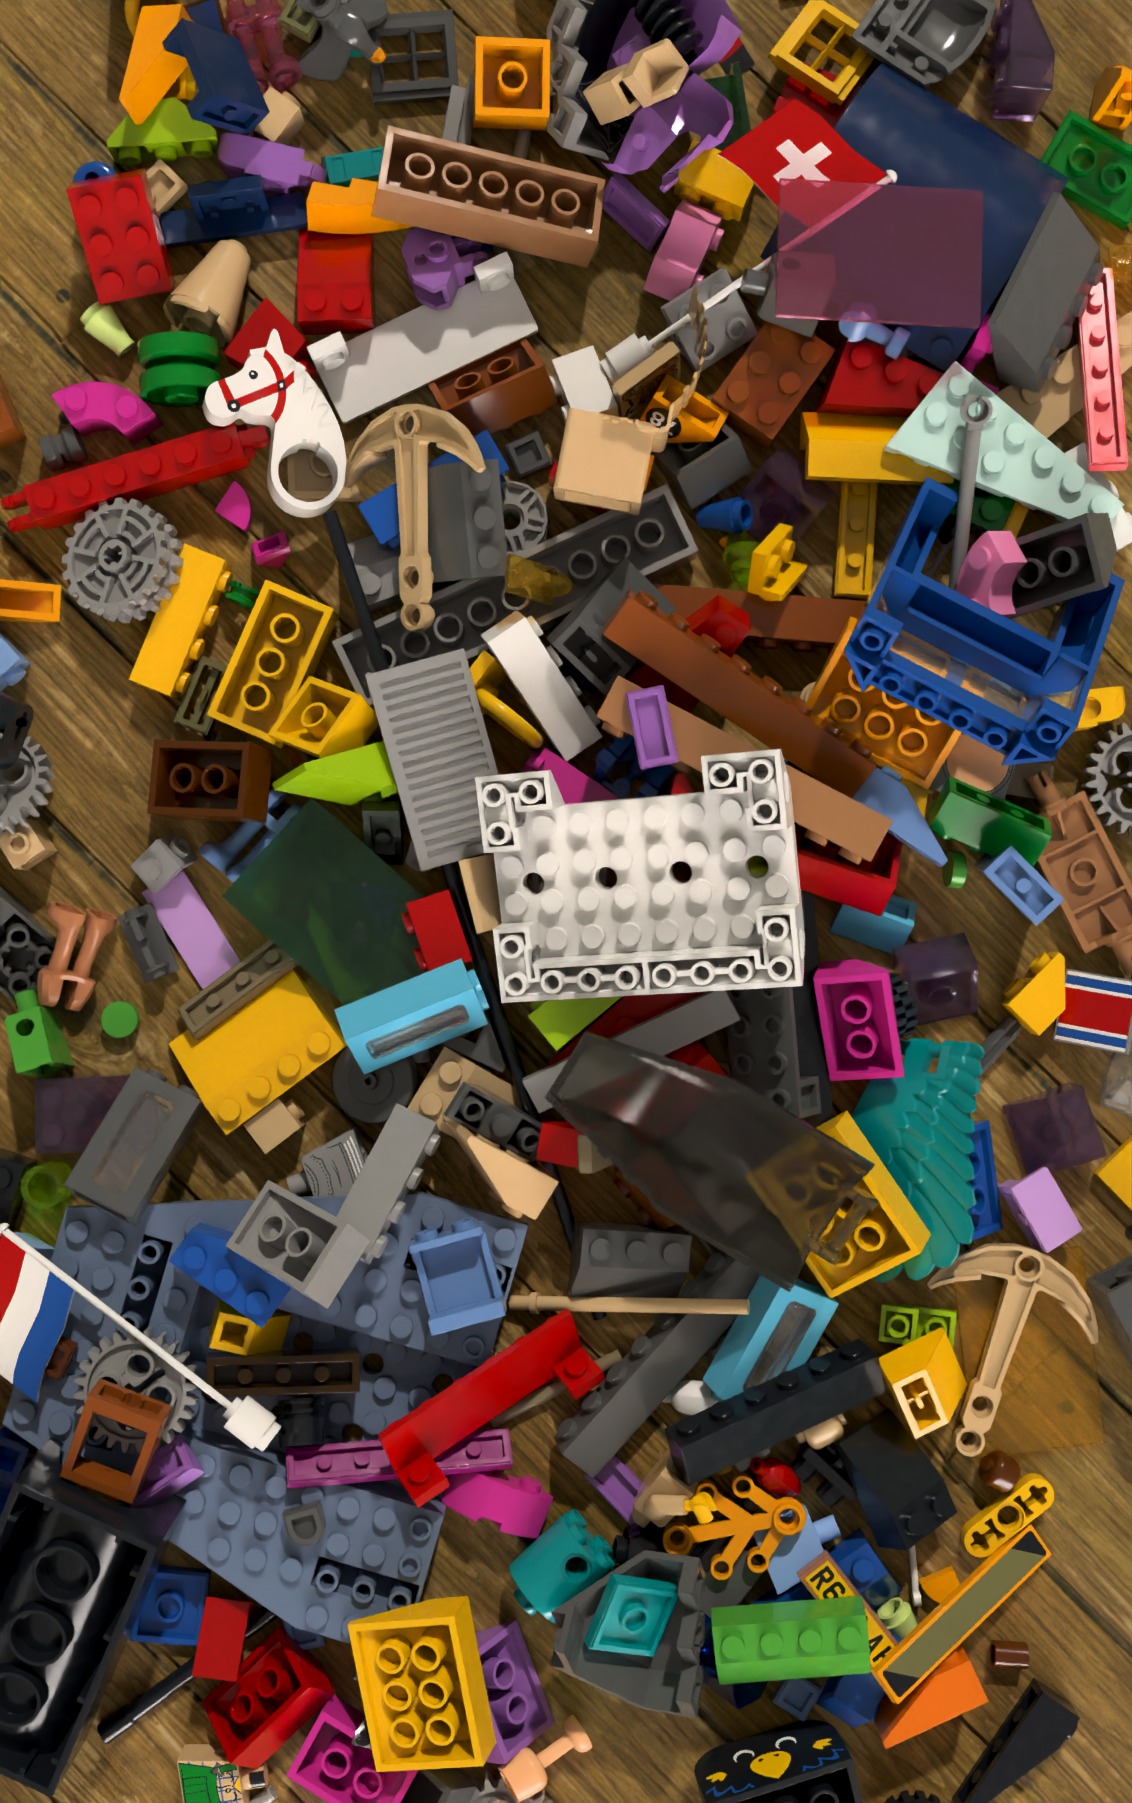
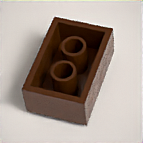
M154 740L147 813L171 819L266 823L273 749L250 742Z

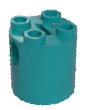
M573 1508L568 1513H563L509 1566L511 1576L518 1586L513 1594L519 1605L530 1615H534L539 1611L553 1623H556L551 1613L553 1610L612 1572L615 1566L614 1561L609 1556L612 1548L608 1542L599 1534L594 1537L585 1528L587 1526L585 1519Z

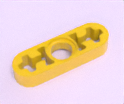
M1030 1473L1023 1476L1011 1491L1002 1493L963 1525L960 1538L966 1550L978 1558L987 1557L1052 1505L1054 1501L1052 1486L1040 1474ZM1033 1485L1038 1489L1041 1488V1498L1036 1499L1031 1496L1029 1488ZM1017 1496H1019L1020 1499L1024 1502V1504L1028 1507L1026 1511H1024L1020 1504L1015 1500ZM1005 1506H1012L1017 1511L1016 1519L1010 1524L998 1522V1512ZM989 1519L996 1529L1000 1531L996 1535L986 1522ZM976 1531L981 1535L984 1534V1544L979 1545V1543L974 1542L972 1534Z

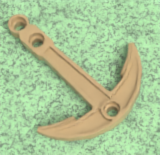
M404 404L393 407L370 422L355 442L349 455L343 485L346 488H352L365 473L387 459V454L382 452L391 449L395 450L401 555L398 559L400 598L404 603L400 617L403 626L410 631H424L435 620L434 609L429 605V601L432 598L434 575L431 570V557L428 553V444L430 442H437L436 447L456 455L469 464L476 472L482 473L486 469L482 453L470 431L449 412L421 404Z
M1016 1243L984 1244L960 1252L950 1267L938 1268L926 1282L930 1289H934L956 1281L981 1280V1274L1004 1278V1284L977 1375L970 1382L959 1415L962 1424L953 1432V1443L958 1451L965 1456H976L984 1449L985 1438L983 1434L990 1430L1002 1396L1001 1385L1038 1291H1044L1057 1298V1303L1076 1320L1090 1344L1098 1343L1096 1315L1090 1298L1078 1280L1070 1271L1049 1255L1032 1247ZM1024 1258H1030L1031 1266L1027 1270H1021L1020 1262ZM978 1397H983L985 1400L984 1405L981 1408H974L973 1401ZM965 1432L973 1433V1438L968 1443L961 1442V1437Z

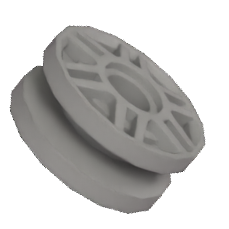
M506 481L501 486L504 518L515 516L520 520V524L515 529H505L507 557L510 558L546 541L549 525L546 505L539 493L527 484Z

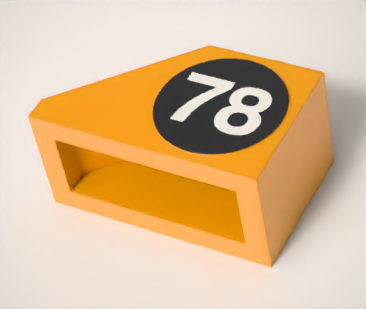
M666 374L639 421L655 424L656 428H665L670 406L682 396L686 385ZM694 391L693 395H690L687 406L685 408L682 407L679 416L671 422L667 443L713 442L729 412Z

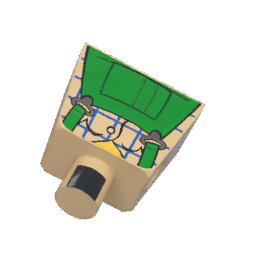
M221 1744L184 1745L177 1760L183 1803H249L251 1789L268 1786L269 1776L266 1763H263L258 1769L231 1765Z

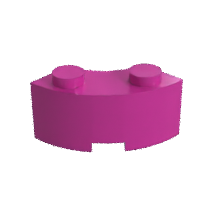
M105 382L77 383L51 395L70 423L84 437L96 431H113L125 436L135 445L163 425L141 398L131 391Z
M498 1470L451 1474L448 1480L450 1487L444 1490L441 1502L471 1520L478 1522L479 1518L490 1519L500 1527L499 1531L535 1539L540 1534L553 1500V1496L541 1489L542 1483L529 1476L517 1478Z

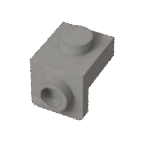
M173 832L157 839L130 867L154 894L161 891L183 868L192 865L197 860V857L191 851L189 843Z

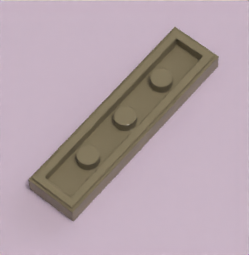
M292 922L176 1010L191 1035L199 1040L313 955L315 951L299 927Z

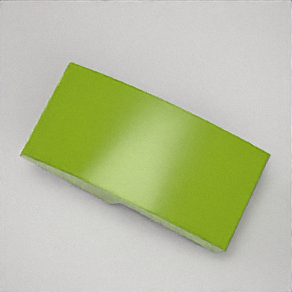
M882 1303L878 1341L905 1345L943 1327L953 1349L957 1310Z

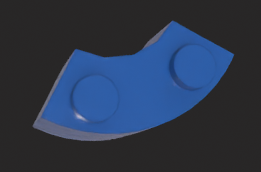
M892 1634L898 1643L902 1641V1639ZM871 1671L866 1674L829 1676L816 1704L854 1728L871 1722L876 1717L885 1691Z

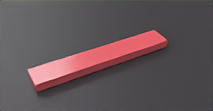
M1104 268L1099 284L1092 286L1088 293V303L1081 318L1076 317L1088 472L1126 470L1128 466L1112 268Z

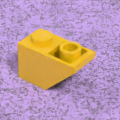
M1042 952L1029 965L1031 971L1022 980L1019 978L1015 979L1003 991L1006 997L1000 1004L1030 1034L1040 1036L1065 1010V957L1060 952H1049L1048 954Z
M218 1297L209 1329V1347L246 1356L281 1350L291 1318V1312L276 1309L264 1327L261 1328Z

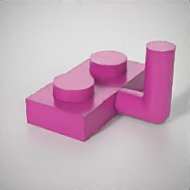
M989 313L985 314L956 360L971 374L974 371L975 365L982 363L986 353L991 354L993 351L988 325L992 314ZM979 380L997 395L999 387Z

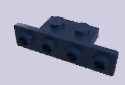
M243 175L234 179L204 181L200 184L188 185L189 199L193 208L163 212L161 214L162 234L166 248L308 227L304 194L299 192L267 197L261 175Z

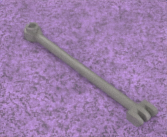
M975 394L967 396L960 405L961 418L966 422V435L948 587L956 591L960 568L968 550L981 430L983 431V425L990 419L993 411L990 400L980 394L978 398H976ZM976 399L981 409L977 416L972 417L969 415L968 408Z

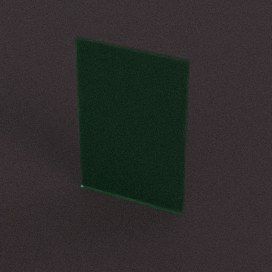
M313 798L294 817H291L290 822L250 866L240 873L239 878L222 895L225 900L343 1005L419 976L426 970H420L413 950L420 947L416 933L408 935L401 915L408 912L406 903L424 897Z

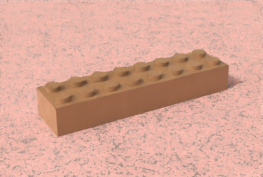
M617 676L596 716L604 721L601 728L622 740H625L628 734L634 737L625 693L643 688ZM667 701L679 762L671 763L670 765L682 772L691 775L695 769L702 773L701 756L759 751V749ZM785 764L791 784L794 823L807 829L804 836L824 847L828 841L840 846L837 854L858 865L862 859L871 862L893 820Z

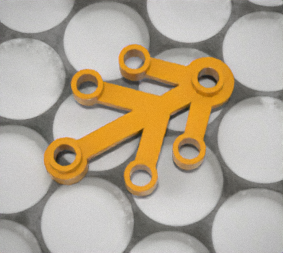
M744 1472L738 1473L731 1482L734 1494L739 1498L748 1497L766 1511L751 1515L719 1493L714 1482L707 1479L698 1482L695 1494H698L703 1487L712 1488L714 1492L711 1497L717 1510L729 1519L691 1527L682 1522H672L663 1531V1545L670 1554L685 1555L690 1551L693 1543L732 1536L723 1552L714 1555L710 1561L711 1574L718 1580H726L731 1576L733 1564L754 1532L769 1529L760 1546L751 1548L746 1555L749 1569L755 1573H762L769 1567V1558L783 1537L796 1535L803 1529L806 1523V1512L803 1505L792 1497H782L776 1500L754 1485L753 1479L749 1474ZM747 1480L750 1483L749 1488L746 1491H739L736 1488L738 1481ZM784 1510H791L794 1513L790 1521H783L780 1518V1514ZM674 1531H680L684 1534V1539L681 1542H674L670 1538ZM754 1555H763L765 1557L764 1562L761 1565H754L751 1562ZM717 1562H726L728 1564L727 1570L724 1572L716 1571L714 1567Z

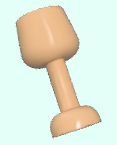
M570 1715L564 1722L563 1729L565 1734L536 1755L530 1748L525 1747L509 1762L502 1764L498 1768L503 1781L518 1803L546 1787L548 1778L545 1768L570 1749L574 1748L581 1753L592 1749L588 1735L574 1715Z

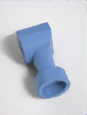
M861 303L850 305L838 323L839 330L848 338L847 341L857 342L863 338H868L885 345L884 353L895 360L899 357L911 332L902 327L896 328L893 332L879 323L876 311L869 303L867 305Z

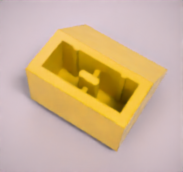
M940 1327L879 1357L881 1372L902 1418L915 1439L949 1423L967 1386L944 1328Z

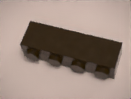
M358 1348L276 1350L248 1356L231 1352H208L206 1383L224 1397L360 1392V1352Z

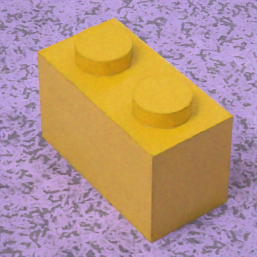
M693 139L688 152L700 141ZM716 148L704 150L678 173L679 180L675 183L674 194L679 195L681 200L683 198L723 215V220L734 219L740 222L756 184L739 168L717 156L721 150Z

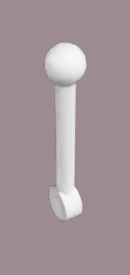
M914 1545L908 1549L912 1603L916 1607L921 1606L922 1601L919 1591L916 1548Z

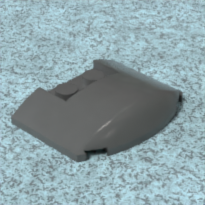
M876 0L849 41L917 85L927 88L931 84L953 74L971 57L990 26L997 3H994V0Z

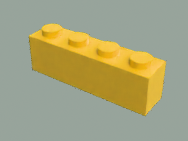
M185 543L179 557L184 559L183 566L177 568L176 574L181 577L179 583L171 585L170 591L173 595L169 600L164 598L161 600V609L154 616L129 677V680L175 700H178L180 693L185 694L192 678V674L189 673L194 660L198 661L205 648L206 641L203 640L206 629L208 626L212 627L218 617L219 606H216L221 593L228 591L230 587L229 582L233 579V573L230 572L232 567L226 560Z

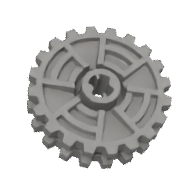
M121 497L115 498L113 505L107 501L100 502L99 510L94 512L89 509L84 513L86 520L83 523H75L73 526L76 532L74 537L67 538L65 545L69 547V551L67 554L62 555V563L67 565V570L62 573L63 580L71 583L67 589L69 594L75 598L78 597L77 603L86 609L90 608L91 612L99 616L103 614V618L112 622L118 618V621L122 623H130L132 616L141 621L146 619V612L148 610L156 613L161 609L159 602L163 598L169 600L173 595L170 587L172 584L179 583L181 577L176 574L177 568L183 566L184 561L183 558L178 556V552L183 549L182 542L174 539L178 532L173 525L167 524L168 519L160 513L155 514L152 508L147 505L142 506V503L138 500L131 498L129 503H127Z

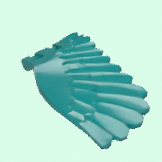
M900 1038L901 1053L905 1055L903 1062L904 1077L872 1079L852 1114L853 1120L931 1233L922 1253L875 1276L876 1282L885 1283L897 1277L904 1267L908 1278L918 1281L929 1275L935 1265L939 1268L950 1267L959 1255L960 1243L969 1244L972 1242L975 1229L969 1209L976 1205L974 1190L969 1180L974 1179V1167L968 1154L974 1152V1144L969 1134L975 1131V1127L970 1113L976 1111V1099L974 1096L980 1093L981 1085L978 1076L983 1072L980 1058H983L985 1055L983 1047L977 1043L945 1040L940 1044L935 1043L933 1039L910 1038L908 1041H903ZM939 1058L937 1071L928 1072L932 1060Z

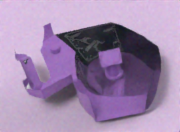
M595 0L578 53L588 62L575 97L580 107L588 114L587 120L611 164H603L614 172L632 175L637 171L648 169L677 136L689 130L701 135L700 142L662 176L660 189L665 193L679 180L678 172L704 150L712 149L722 143L734 124L732 104L698 74L708 70L722 60L732 48L742 30L725 0H681L679 6H686L689 11L686 19L692 18L696 23L695 29L692 32L700 31L703 35V40L698 47H703L705 51L688 66L689 70L678 93L645 108L640 105L629 116L600 125L583 91L604 72L629 63L635 52L651 46L649 36L642 29V24L635 17V4L637 0Z

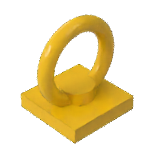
M483 650L470 667L482 715L485 713L528 746L539 748L543 743L540 733L497 698L499 691L496 688L505 678L506 674L497 660Z

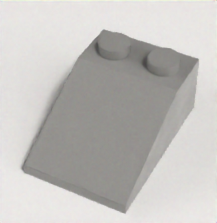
M268 1180L225 1246L328 1309L370 1240L345 1221Z

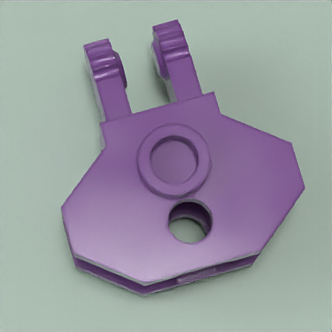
M419 227L410 230L401 252L406 262V273L418 302L436 311L450 307L458 288L466 285L465 277L474 275L473 267L489 260L487 253H484V251L478 252L483 243L461 237L452 239L448 234L441 235Z

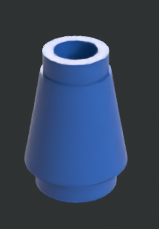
M735 497L700 506L696 513V520L700 528L741 534L752 526L753 508L748 500Z

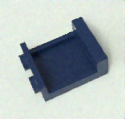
M182 18L162 41L165 51L186 58L198 86L199 92L186 106L191 119L248 136L270 112L239 38Z

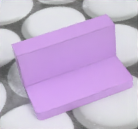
M1047 1167L1037 1169L1020 1181L1008 1179L998 1185V1190L1032 1248L1048 1253L1082 1231L1080 1223Z

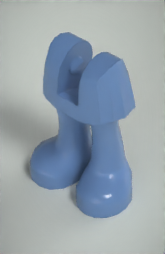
M273 786L269 788L266 823L242 822L234 833L222 843L206 842L198 849V852L206 860L225 873L255 834L263 826L267 828L268 831L245 858L225 874L229 880L249 896L257 887L256 875L262 864L283 840L292 842L307 814L306 809L300 804L295 803L277 821L271 814L286 797V792L275 790Z

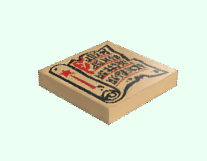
M673 341L668 342L613 383V396L618 406L619 417L629 418L647 405L666 374L678 381L680 380V350Z

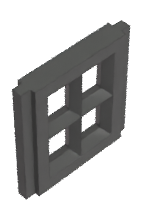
M453 9L389 14L380 25L372 27L367 31L372 40L381 48V36L408 34L409 54L387 56L383 63L410 61L411 81L384 83L383 63L380 66H374L370 63L374 105L449 99L452 85L459 86ZM442 32L443 51L416 53L415 34ZM444 58L446 78L419 80L417 60Z

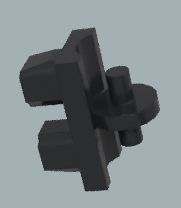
M807 1441L802 1444L799 1443L801 1452L791 1464L794 1474L806 1484L819 1471L826 1479L816 1488V1494L830 1508L844 1497L852 1501L857 1495L848 1475L841 1469V1467L844 1469L845 1467L835 1444L831 1443L823 1447L830 1455L828 1457L821 1449H812Z

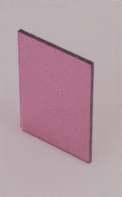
M780 178L777 208L775 317L973 329L980 327L982 231L984 223L983 191Z

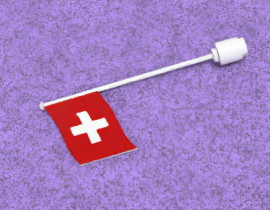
M795 99L717 154V156L729 161L743 171L779 209L809 229L778 252H791L890 182L894 185L897 181L895 171L887 170L885 173L855 152L821 115ZM771 256L752 270H765L768 267ZM743 276L704 302V312L741 286ZM689 314L650 341H648L645 335L638 339L636 334L633 333L606 352L607 357L601 360L600 364L612 383L654 354V346L691 321Z

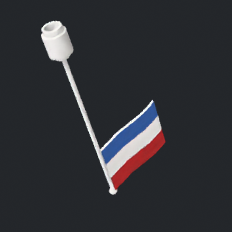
M0 1224L1 1376L36 1403L39 1401V1391L45 1369L65 1329L74 1292L76 1291L224 1406L227 1410L223 1417L228 1420L224 1426L225 1429L251 1449L256 1447L262 1452L265 1450L282 1427L274 1421L277 1418L249 1395L243 1401L236 1397L233 1402H230L9 1230L10 1224Z

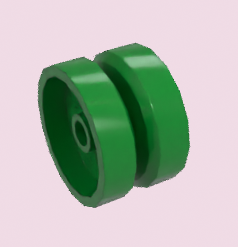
M186 331L160 332L147 335L137 343L138 364L141 368L145 369L139 377L140 396L146 402L166 407L203 405L208 387L212 383L222 380L219 372L214 370L220 364L219 343L209 335Z

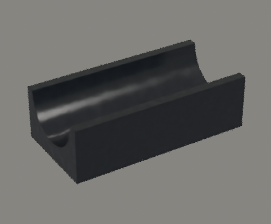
M50 1437L14 1481L0 1516V1774L52 1798L88 1736L187 1500L173 1494L162 1504L147 1508L120 1507L98 1500L82 1491L71 1480L60 1477L62 1470L60 1453L64 1443Z

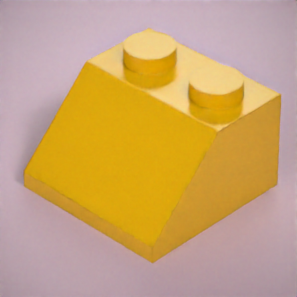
M309 676L268 735L271 739L318 758H324L364 746L379 723L375 711L360 694Z

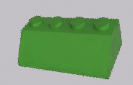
M862 1596L711 1608L712 1635L719 1685L870 1673L869 1638Z

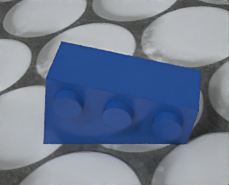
M198 1223L189 1231L169 1259V1262L263 1328L292 1287L227 1248L225 1245L233 1232Z

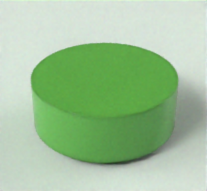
M948 851L945 855L948 861L942 869L944 886L948 888H961L967 876V858L963 852Z
M127 1001L113 1002L103 1010L101 1024L108 1035L115 1038L127 1037L138 1029L140 1014L138 1009Z

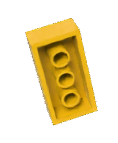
M265 580L207 712V716L281 749L283 743L271 739L268 733L309 676L313 677L339 618L336 611L313 599Z

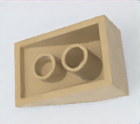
M447 1046L443 1048L408 1106V1109L437 1122L439 1130L452 1137L454 1135L442 1115L463 1082L479 1085L522 1110L512 1082L474 1059Z
M443 1113L444 1121L476 1172L491 1188L488 1194L503 1203L501 1207L511 1215L520 1218L522 1214H525L536 1220L559 1181L536 1159L534 1162H531L446 1117Z

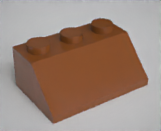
M526 338L427 384L438 409L452 414L470 431L473 437L486 429L489 434L498 430H506L512 427L515 422L530 415L543 413L549 406L558 403L545 365Z

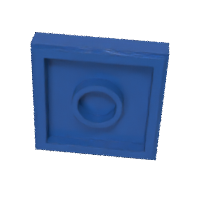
M159 1565L130 1634V1641L197 1647L206 1596H209L211 1569Z

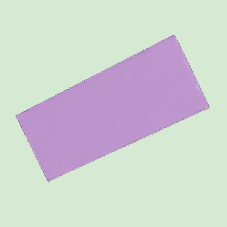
M183 869L161 891L153 894L148 888L142 892L146 901L152 903L160 923L202 990L241 961Z

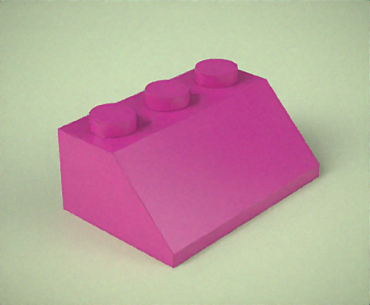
M858 959L820 962L813 981L830 1081L904 1077L905 1073L889 970Z

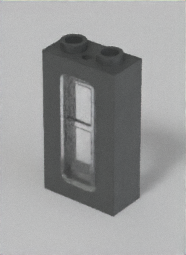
M136 1067L64 1183L70 1194L135 1227L204 1111L202 1102L198 1099V1093L184 1085L176 1088L166 1083L167 1078L153 1069H147L144 1072Z

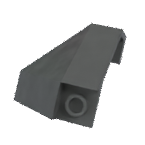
M644 1550L553 1610L551 1613L559 1628L555 1634L554 1651L550 1666L640 1709L697 1718L704 1682V1665H699L701 1646L705 1643V1612H700V1597L706 1588V1574L700 1558ZM611 1573L677 1584L679 1597L654 1657L588 1649L585 1644V1636Z

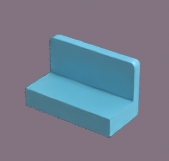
M892 894L881 916L841 903L831 924L830 932L881 951L898 955L914 927L917 903Z

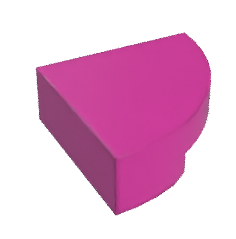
M234 481L214 511L247 533L252 522L251 503L245 490Z

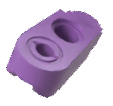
M223 133L220 136L217 157L229 179L238 178L243 175H261L266 193L286 195L291 194L292 187L310 191L313 181L325 183L327 177L325 169L312 162L303 161L305 149L238 133Z

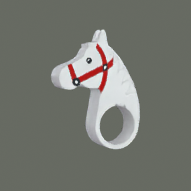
M273 329L266 347L249 351L246 363L241 371L216 381L208 387L202 406L203 413L208 422L216 426H227L237 419L252 425L268 426L271 430V441L267 469V487L273 501L290 515L302 518L315 517L326 512L334 504L343 488L346 473L344 440L338 421L328 401L305 369L284 353L279 333L276 329ZM299 449L316 452L315 456L324 461L331 472L333 480L331 493L324 499L315 502H304L292 497L286 492L280 482L278 475L279 463L288 455L297 453Z

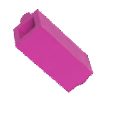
M546 747L541 754L534 751L523 767L527 772L551 770L565 804L618 799L616 795Z

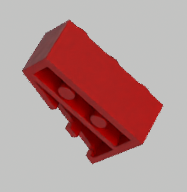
M846 338L837 350L815 412L908 418L944 373L900 355L895 360L884 353L885 349L862 340L849 342L847 341L848 338Z

